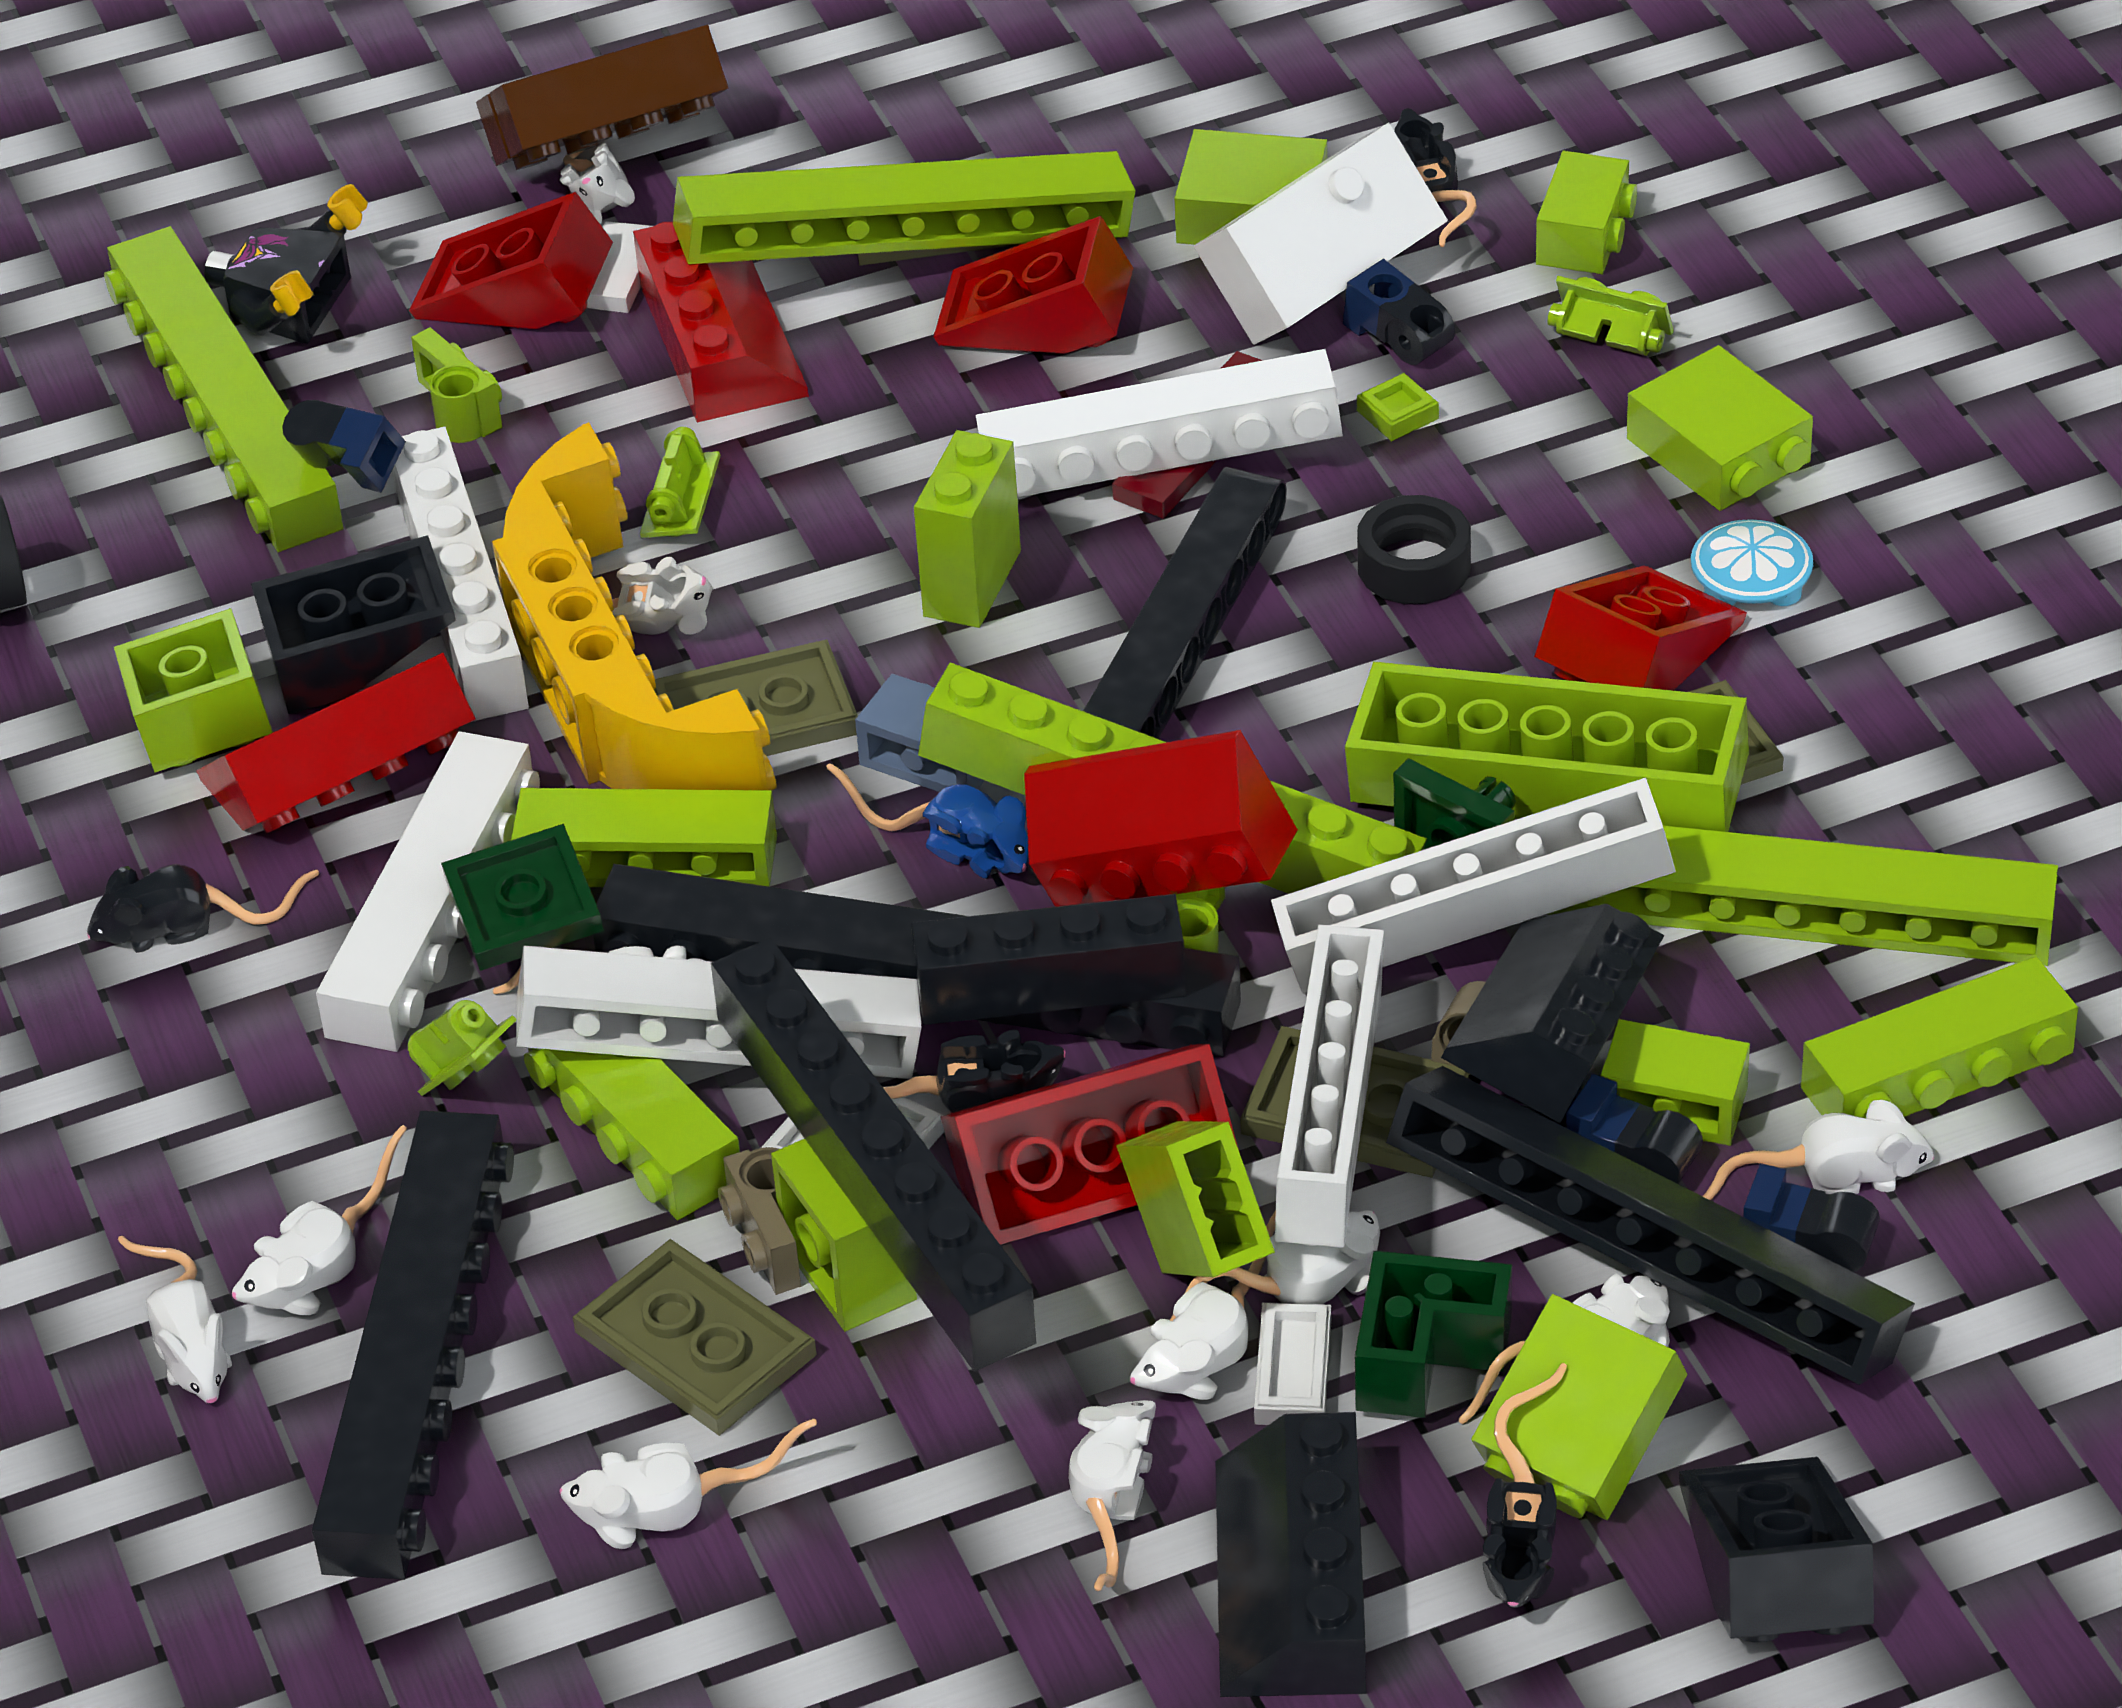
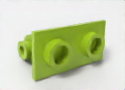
M1557 276L1556 283L1562 305L1552 304L1547 323L1549 326L1556 327L1558 334L1596 343L1603 324L1611 327L1605 339L1607 346L1638 353L1643 356H1647L1650 351L1659 353L1663 346L1665 334L1672 336L1674 330L1668 305L1655 295L1644 291H1633L1630 294L1610 289L1603 283L1588 277H1580L1574 280Z
M678 427L674 431L669 432L665 438L664 449L666 453L663 456L654 488L649 492L646 499L647 511L640 530L641 538L678 537L685 534L698 533L721 455L719 451L703 453L695 432L688 427Z
M461 1000L440 1017L414 1032L408 1041L409 1055L430 1078L417 1092L423 1096L442 1082L449 1090H452L474 1070L476 1072L480 1071L506 1047L499 1037L517 1019L511 1015L497 1025L479 1004L471 1000Z

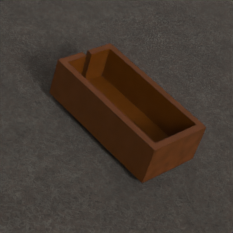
M707 24L503 84L478 100L476 105L496 166L513 161L516 170H520L548 160L547 157L561 153V146H565L567 155L598 146V142L613 137L612 131H616L618 140L650 130L649 127L664 122L663 116L665 115L669 124L700 115L701 111L714 107L713 97L729 89Z

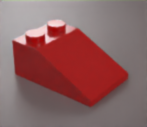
M577 192L567 194L443 240L409 312L415 319L528 329H538L558 321L560 323L571 322L579 317L587 308V300L613 241Z
M1098 216L953 269L933 337L939 346L1069 353L1086 346L1090 348L1101 346L1117 335L1134 267L1102 216Z
M1644 565L1556 588L1534 657L1555 666L1554 673L1560 678L1569 681L1674 691L1744 623L1747 612Z

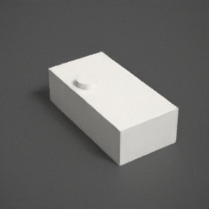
M1387 123L1349 144L1193 247L1251 342L1255 345L1290 327L1344 291L1348 281L1383 258L1389 261L1446 223L1448 219L1393 128Z

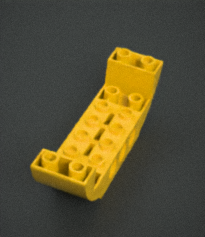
M589 422L581 425L557 441L530 467L516 487L507 508L503 537L493 540L492 545L502 599L519 651L588 784L601 781L611 789H776L777 784L772 766L762 747L770 745V735L760 710L749 711L738 689L674 710L666 693L656 695L654 691L656 689V682L646 655L643 653L635 656L633 652L635 649L634 640L625 616L622 614L614 617L612 613L614 611L613 601L605 579L602 576L593 578L591 574L593 573L591 558L624 547L620 522L626 521L628 516L622 495L617 486L613 484V478L619 477L621 472L611 443L601 444Z

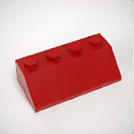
M662 222L653 227L633 231L640 286L697 423L809 397L807 384L752 260L688 264L673 222Z
M444 652L224 755L196 770L201 782L243 831L261 823L267 834L300 818L295 806L316 796L320 806L323 807L354 792L355 790L350 782L352 778L370 770L375 781L408 766L409 763L404 754L423 744L429 755L450 746L459 732L458 728L476 720Z
M1241 730L1029 766L1024 773L1029 864L1055 907L1157 895L1182 894L1271 880L1298 831Z
M1210 1044L1188 1045L940 1116L956 1176L965 1198L1000 1245L1137 1205L1116 1146L1118 1144L1176 1121L1229 1122L1236 1142Z

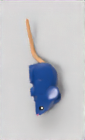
M831 763L826 766L840 780L861 814L876 827L892 832L927 818L930 823V834L926 842V848L938 857L955 865H959L964 858L970 860L971 869L978 876L985 879L990 875L993 868L1004 874L1009 872L1022 873L1028 867V836L1025 830L1026 810L1024 804L1018 798L1010 795L1004 796L996 803L990 796L975 787L962 784L951 785L942 789L930 802L908 811L898 819L889 820L882 818L869 808L857 788L842 770Z

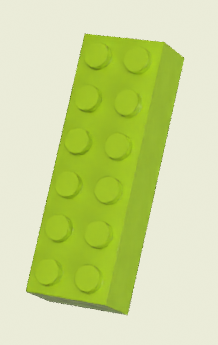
M1373 661L1345 744L1350 801L1394 806L1393 773L1408 758L1472 790H1475L1479 783L1487 776L1496 778V786L1501 781L1506 783L1515 795L1516 803L1512 808L1515 810V819H1520L1646 777L1663 826L1728 832L1749 755L1747 698Z

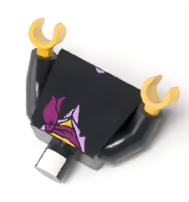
M345 185L330 197L327 206L331 211L326 212L309 227L298 229L260 227L251 232L236 255L212 251L205 264V280L209 285L225 288L230 316L236 322L242 323L254 335L263 336L270 332L308 344L351 279L344 234L347 230H354L360 225L362 221L361 212L366 209L368 202L354 185Z

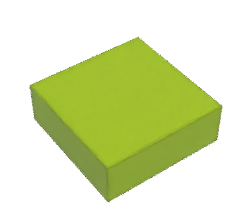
M1402 373L1358 394L1357 412L1392 442L1439 419V402L1408 375Z

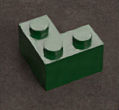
M1373 1251L1355 1351L1356 1411L1425 1418L1434 1365L1488 1370L1495 1358L1508 1345L1512 1314V1264Z

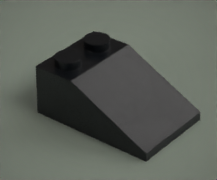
M428 535L251 583L288 714L317 708L353 695L456 621Z
M1819 1457L1679 1471V1484L1712 1604L1731 1639L1740 1638L1749 1642H1768L1776 1639L1781 1633L1810 1630L1823 1635H1836L1848 1631L1851 1626L1874 1624L1873 1543Z

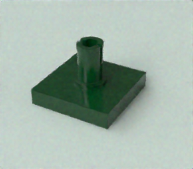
M1410 758L1393 773L1394 827L1427 838L1424 850L1515 820V810L1512 809L1516 803L1515 795L1512 789L1502 781L1496 786V778L1485 777L1479 783V786L1472 790Z
M564 824L441 863L445 881L480 971L519 958L522 960L524 946L554 948L604 931L599 910Z

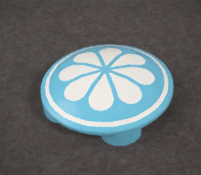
M1737 520L1718 525L1707 531L1697 540L1691 553V568L1696 579L1704 586V593L1730 605H1734L1737 602L1748 604L1771 602L1778 606H1789L1798 602L1802 596V587L1812 573L1813 555L1805 540L1785 526L1763 520Z

